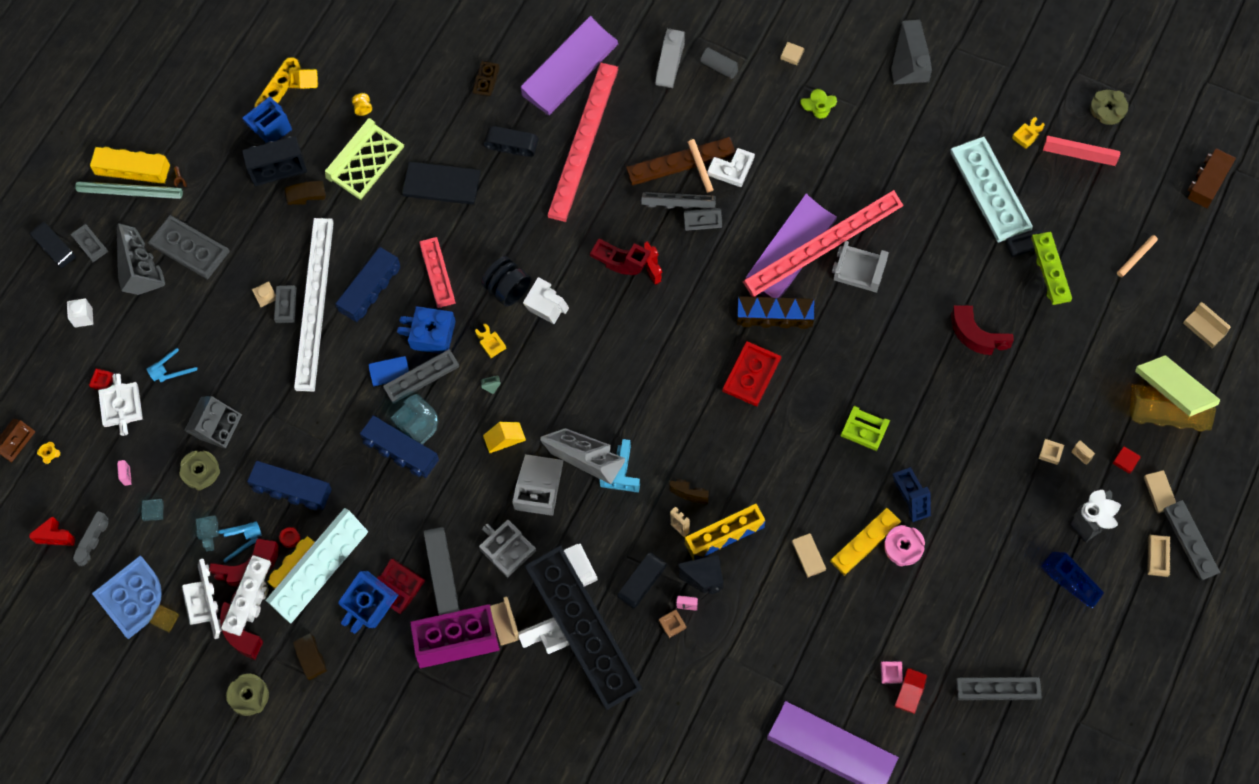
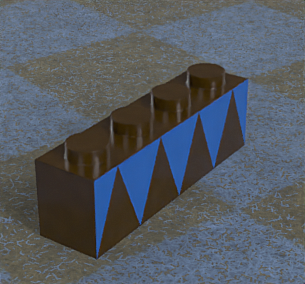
M738 297L737 325H742L743 327L761 326L763 328L779 326L780 328L799 327L800 329L813 327L814 299Z

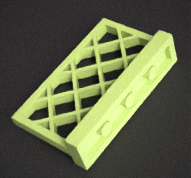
M369 118L325 170L326 179L330 182L334 181L361 200L404 148V144L376 126L375 122ZM377 132L382 135L383 141L372 142L373 134ZM393 143L397 146L395 151L387 152L386 144ZM384 145L385 152L374 153L373 146ZM371 146L372 154L361 155L363 147ZM375 157H386L384 164L376 165ZM373 158L374 165L363 167L362 159ZM360 159L361 167L350 168L352 160ZM365 170H375L373 178H365ZM362 171L363 179L352 180L351 172ZM341 173H349L350 180L341 181L338 177ZM364 183V189L359 193L354 190L353 184Z

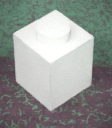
M86 298L67 301L68 319L74 327L93 325V308Z

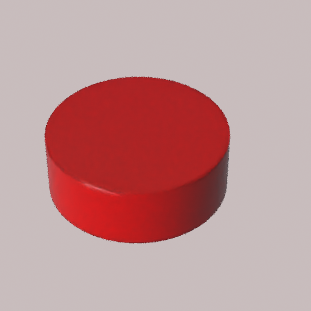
M288 527L281 531L279 540L284 547L293 548L299 543L300 535L296 529Z

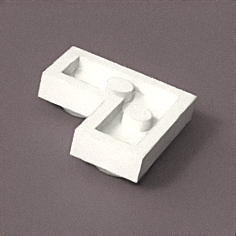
M737 148L731 163L714 157L707 174L710 177L742 187L755 154Z

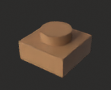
M677 610L659 619V623L668 638L686 629V625Z

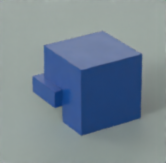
M268 97L242 118L266 143L278 141L292 130L287 115L272 97Z

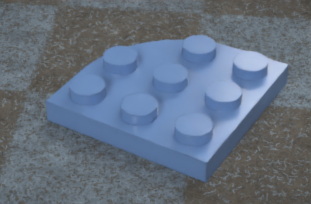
M140 555L92 594L129 639L146 626L155 616L161 601V585L155 572Z

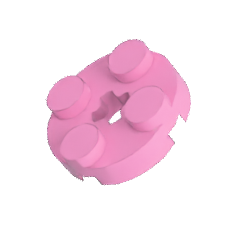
M904 525L897 526L886 537L884 542L885 552L888 558L898 566L912 565L921 558L924 552L925 541L917 529L905 527ZM901 541L910 544L908 550L900 548Z

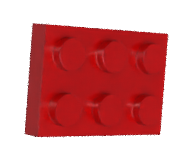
M747 341L722 392L757 407L781 360V356Z

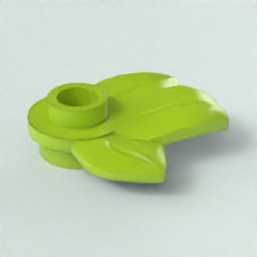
M821 89L813 90L811 98L801 99L802 107L807 111H812L817 118L827 117L830 108L834 107L837 103L836 96H827Z

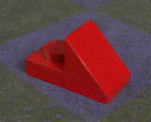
M54 517L44 522L30 533L29 536L36 544L74 546L75 537L68 530L58 529L59 522Z

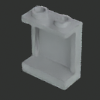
M845 241L844 246H840L837 257H840L839 262H835L832 273H835L834 281L877 292L889 252L882 250L881 254L878 255L848 246L849 242Z

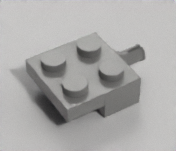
M509 520L503 523L496 531L489 524L482 528L489 537L479 546L480 551L507 578L536 552V548Z

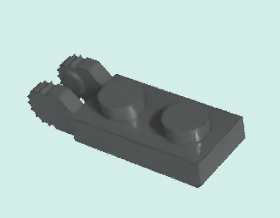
M98 511L95 514L75 551L73 560L79 566H85L90 561L89 553L91 549L96 548L100 533L104 532L108 526V517L102 512Z

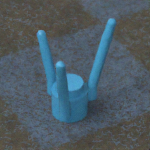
M176 348L158 363L148 367L147 371L153 381L159 379L160 382H163L166 379L197 371L198 368H189L164 375L167 371L163 363L179 351Z
M257 521L218 531L224 537L244 532L246 540L251 539L226 557L223 562L226 563L256 543L258 537L262 536Z

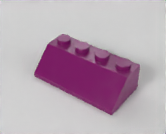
M490 604L411 622L415 654L420 668L500 651Z

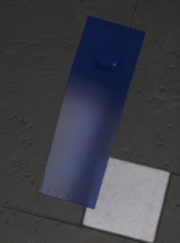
M1052 552L1041 566L1054 581L1090 608H1094L1104 594L1066 552Z

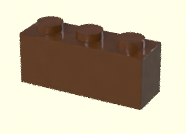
M1217 148L1213 154L1208 153L1203 162L1206 164L1205 168L1200 167L1195 176L1198 178L1197 182L1192 181L1187 190L1191 192L1187 199L1208 209L1236 158Z

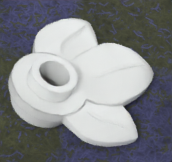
M1098 490L1090 495L1089 502L1083 505L1081 513L1085 520L1096 522L1101 528L1111 529L1118 525L1113 516L1118 512L1121 505L1115 501L1107 500L1104 490ZM1088 510H1093L1094 515H1090Z

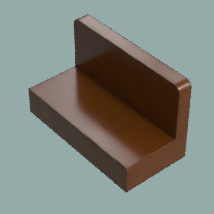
M13 419L0 435V455L9 462H13L36 431L21 420Z

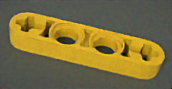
M288 58L283 62L256 101L255 107L266 100L271 91L278 92L276 96L272 97L277 103L281 100L290 87L289 70H300L297 59ZM280 78H287L285 83H278Z

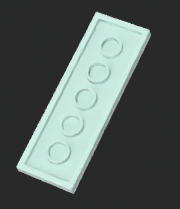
M985 137L951 148L950 153L997 242L1032 230L1033 226Z
M344 508L266 601L284 619L292 623L368 533L366 528L349 510Z

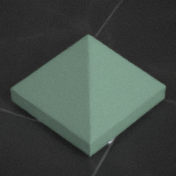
M499 376L480 380L482 389L492 394L501 384Z

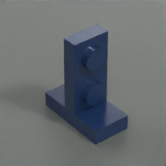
M911 467L893 473V480L909 506V517L912 522L931 516V493L928 487L922 488Z

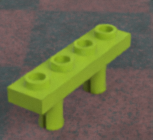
M1046 232L1033 235L1031 239L1037 255L1036 263L1041 267L1048 290L1047 297L1051 299L1052 305L1071 302L1072 296L1052 233Z

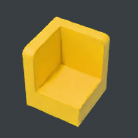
M289 70L290 88H317V70Z

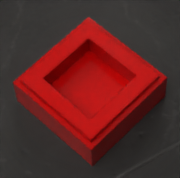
M96 368L89 386L98 390L111 387L113 382L112 375L114 373Z
M1124 446L1113 464L1130 474L1141 456Z

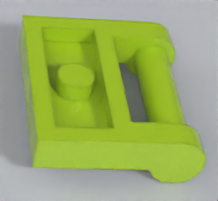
M854 406L841 437L877 451L890 420L886 418L883 420ZM858 417L872 424L880 426V430L872 426H869L865 423H862L860 421L855 420V418Z

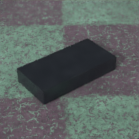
M1042 229L1007 238L1005 242L1011 257L1034 252L1035 248L1031 238L1033 235L1043 233Z

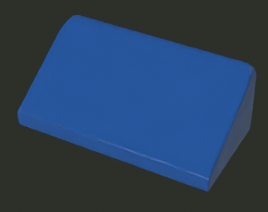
M406 357L370 363L369 370L373 386L387 384L409 372Z

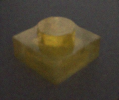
M160 605L150 623L170 632L179 614Z

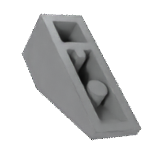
M667 29L655 85L673 88L685 44V32Z

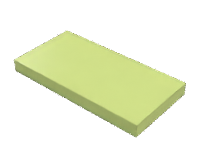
M1166 355L1136 367V373L1189 417L1217 406L1220 402L1218 397Z

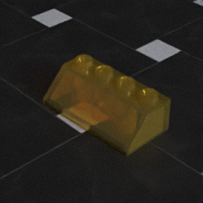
M1132 384L1130 415L1135 422L1141 424L1150 422L1158 426L1173 425L1179 429L1188 427L1197 431L1212 430L1216 413L1215 406L1189 417L1156 388Z

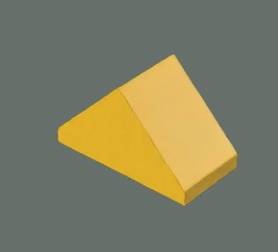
M499 422L483 435L489 453L526 441L519 422Z

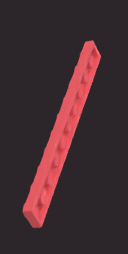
M600 63L551 203L548 218L563 222L567 220L618 72L617 66Z
M893 190L743 281L744 285L752 297L758 295L898 210L903 204Z

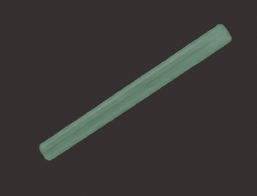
M81 181L76 182L75 186L77 192L177 199H181L183 196L182 189L175 187Z

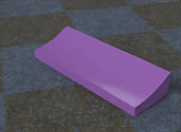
M590 16L521 86L522 96L550 115L618 45V40L606 32Z
M805 194L750 270L746 279L829 230L837 217ZM802 268L760 294L768 298H781Z
M786 701L768 735V740L855 784H887L899 758Z

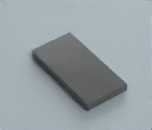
M169 215L148 242L149 246L207 280L230 252L225 246Z

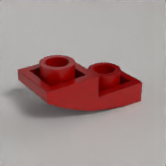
M647 241L644 243V248L651 251L646 262V267L652 281L656 285L661 282L662 274L657 259L659 254L654 246L651 247Z

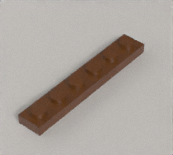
M730 137L697 146L704 165L712 163L714 157L722 160L732 157L736 153ZM686 149L628 166L626 170L633 186L697 166L691 150Z

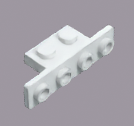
M256 556L251 557L221 627L223 631L240 636L246 621L253 623L254 618L258 617L262 599H265L268 594V585L264 579L271 565L269 560Z
M199 559L198 570L201 582L182 585L189 623L192 625L210 621L214 639H217L222 631L220 620H217L216 616L218 605L212 598L214 594L213 584L208 581V576H210L208 564L205 565L204 559Z
M554 618L518 632L524 648L541 640L548 654L569 646Z

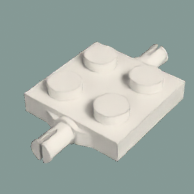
M113 374L114 385L107 389L98 390L102 424L104 427L119 425L120 435L124 436V433L125 435L128 434V423L143 419L139 388L136 382L122 384L121 374Z

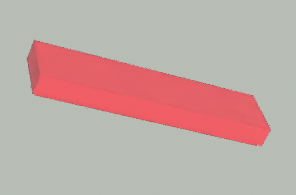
M1047 136L1043 151L1116 166L1120 157V151L1052 136Z
M434 237L419 241L437 308L455 304L438 238Z

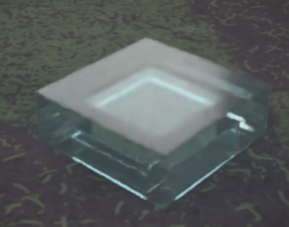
M162 499L143 500L142 520H163L164 501Z

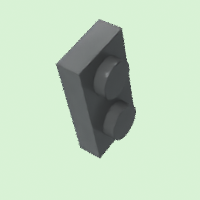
M721 208L684 211L685 231L722 228Z
M86 224L71 234L92 262L108 252Z
M295 285L276 286L274 320L276 323H293L295 321L296 287Z

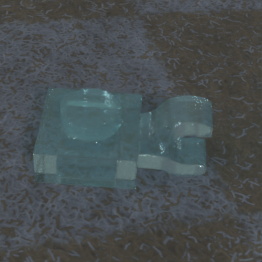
M209 516L196 519L197 537L199 540L203 539V548L206 551L214 550L213 537L219 536L217 517Z

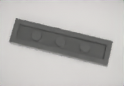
M643 192L642 204L647 207L661 205L665 208L680 206L683 209H693V207L711 209L715 208L716 196Z
M449 349L387 383L383 388L394 404L457 369L459 364Z
M1182 500L1165 507L1163 510L1199 580L1203 581L1219 574L1220 571L1184 501Z
M1040 678L956 679L957 700H1040L1042 698Z

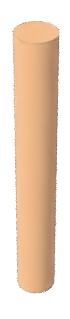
M694 139L690 140L688 144L706 192H712L713 187Z
M1152 235L1119 269L1117 275L1123 277L1158 240L1157 237Z

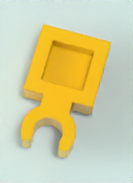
M1036 117L1031 120L1030 126L1024 124L1013 134L1012 139L1025 149L1038 138V133L1044 128V123L1040 126L1035 125Z
M484 324L486 330L484 333H480L478 329L475 332L478 338L483 339L480 341V345L488 356L492 358L505 350L506 345L496 332L490 334L489 326Z

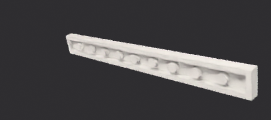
M314 218L294 386L296 391H315L333 231L332 219Z

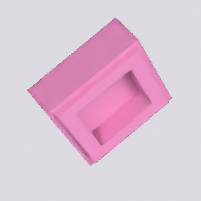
M125 460L118 461V479L125 486L132 485L130 466Z
M677 597V608L697 611L698 598Z
M881 662V682L902 683V662Z

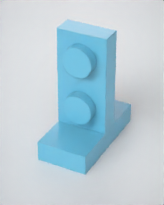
M623 439L622 446L618 445L617 455L624 457L625 462L612 484L600 479V487L639 492L640 479L626 477L631 449L630 440Z

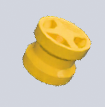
M357 94L352 98L355 114L360 116L367 115L372 111L367 94Z

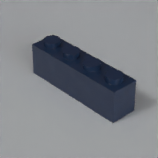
M379 247L336 302L338 311L355 322L363 318L371 303L376 302L381 290L388 286L391 277L399 272L400 263L398 257Z
M374 415L360 433L363 444L369 448L375 447L386 458L390 456L397 465L408 467L410 472L417 477L421 475L427 478L439 461L436 452Z
M256 461L247 481L256 493L262 494L266 492L273 498L281 499L282 497L295 505H299V503L305 504L311 510H317V508L324 510L332 490L328 482Z

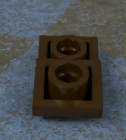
M481 61L473 94L491 96L496 83L499 64Z
M323 181L299 183L284 189L287 205L306 204V200H325L326 196Z
M683 479L670 481V492L691 502L708 504L709 490L704 488H693V490H690L689 482Z
M311 633L293 642L298 659L308 680L327 671L323 656L319 653L315 638Z

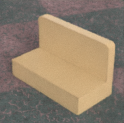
M1202 302L1183 322L1211 348L1223 339L1231 328Z
M504 597V602L490 606L501 646L520 640L508 597Z

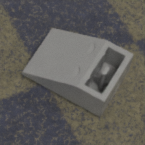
M525 454L513 498L515 510L553 516L563 460Z

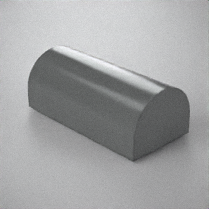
M706 48L701 57V63L733 79L738 72V63L710 48Z

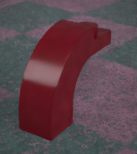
M598 239L590 256L606 264V268L625 275H636L643 269L651 251L635 243L630 250H622Z
M954 305L951 313L952 326L956 336L966 347L985 355H992L994 348L998 350L1011 348L1014 341L1013 334L985 332L975 323L973 306Z
M256 540L252 556L271 562L267 574L275 565L280 547L276 541ZM251 557L248 561L238 566L211 563L209 572L215 579L226 580L231 587H239Z
M236 592L233 594L231 602H233ZM225 602L223 603L220 615L221 627L231 604ZM222 630L225 638L235 650L248 658L256 659L264 642L259 636L244 630L240 636Z

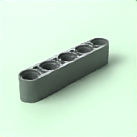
M444 527L425 530L424 537L439 615L460 611Z

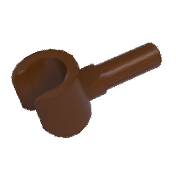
M175 167L176 179L174 180V185L178 188V184L183 182L184 187H186L187 184L181 177L179 168Z

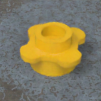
M53 442L43 444L37 450L38 456L43 458L45 464H49L52 459L60 456V451L56 450Z

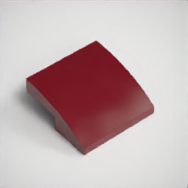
M394 559L389 561L382 575L377 577V579L398 594L390 608L399 614H402L425 581L424 578Z

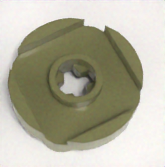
M1098 91L1091 102L1090 111L1094 118L1097 117L1101 123L1113 125L1119 123L1125 117L1128 111V102L1121 91ZM1109 104L1113 107L1112 110H1109V108L1105 106Z
M192 451L182 459L179 473L181 479L187 486L196 490H203L210 486L220 474L218 461L208 451ZM197 466L200 468L204 466L203 472L197 474L195 468Z
M254 674L239 676L234 682L232 681L227 690V701L231 708L244 716L262 712L269 698V690L266 683ZM251 690L253 696L246 700L243 693Z

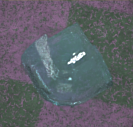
M418 394L407 398L404 401V406L391 417V420L407 436L422 445L437 430L438 416L436 411Z

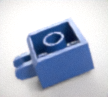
M416 306L414 317H400V323L411 325V328L399 327L397 332L401 335L409 336L408 342L413 350L442 354L450 348L456 321L453 312Z
M360 571L339 600L338 604L348 611L341 624L347 626L355 617L357 621L351 628L352 633L356 634L363 624L368 628H376L398 597V594L369 571Z

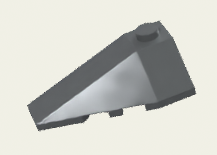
M920 20L902 21L891 69L894 85L930 81L932 72L931 61Z
M118 224V279L121 291L140 295L163 287L165 280L162 270L152 261L154 257L144 248L145 242L136 228Z

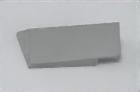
M566 428L541 436L540 441L552 455L609 484H612L625 462L624 457L610 453L611 445Z

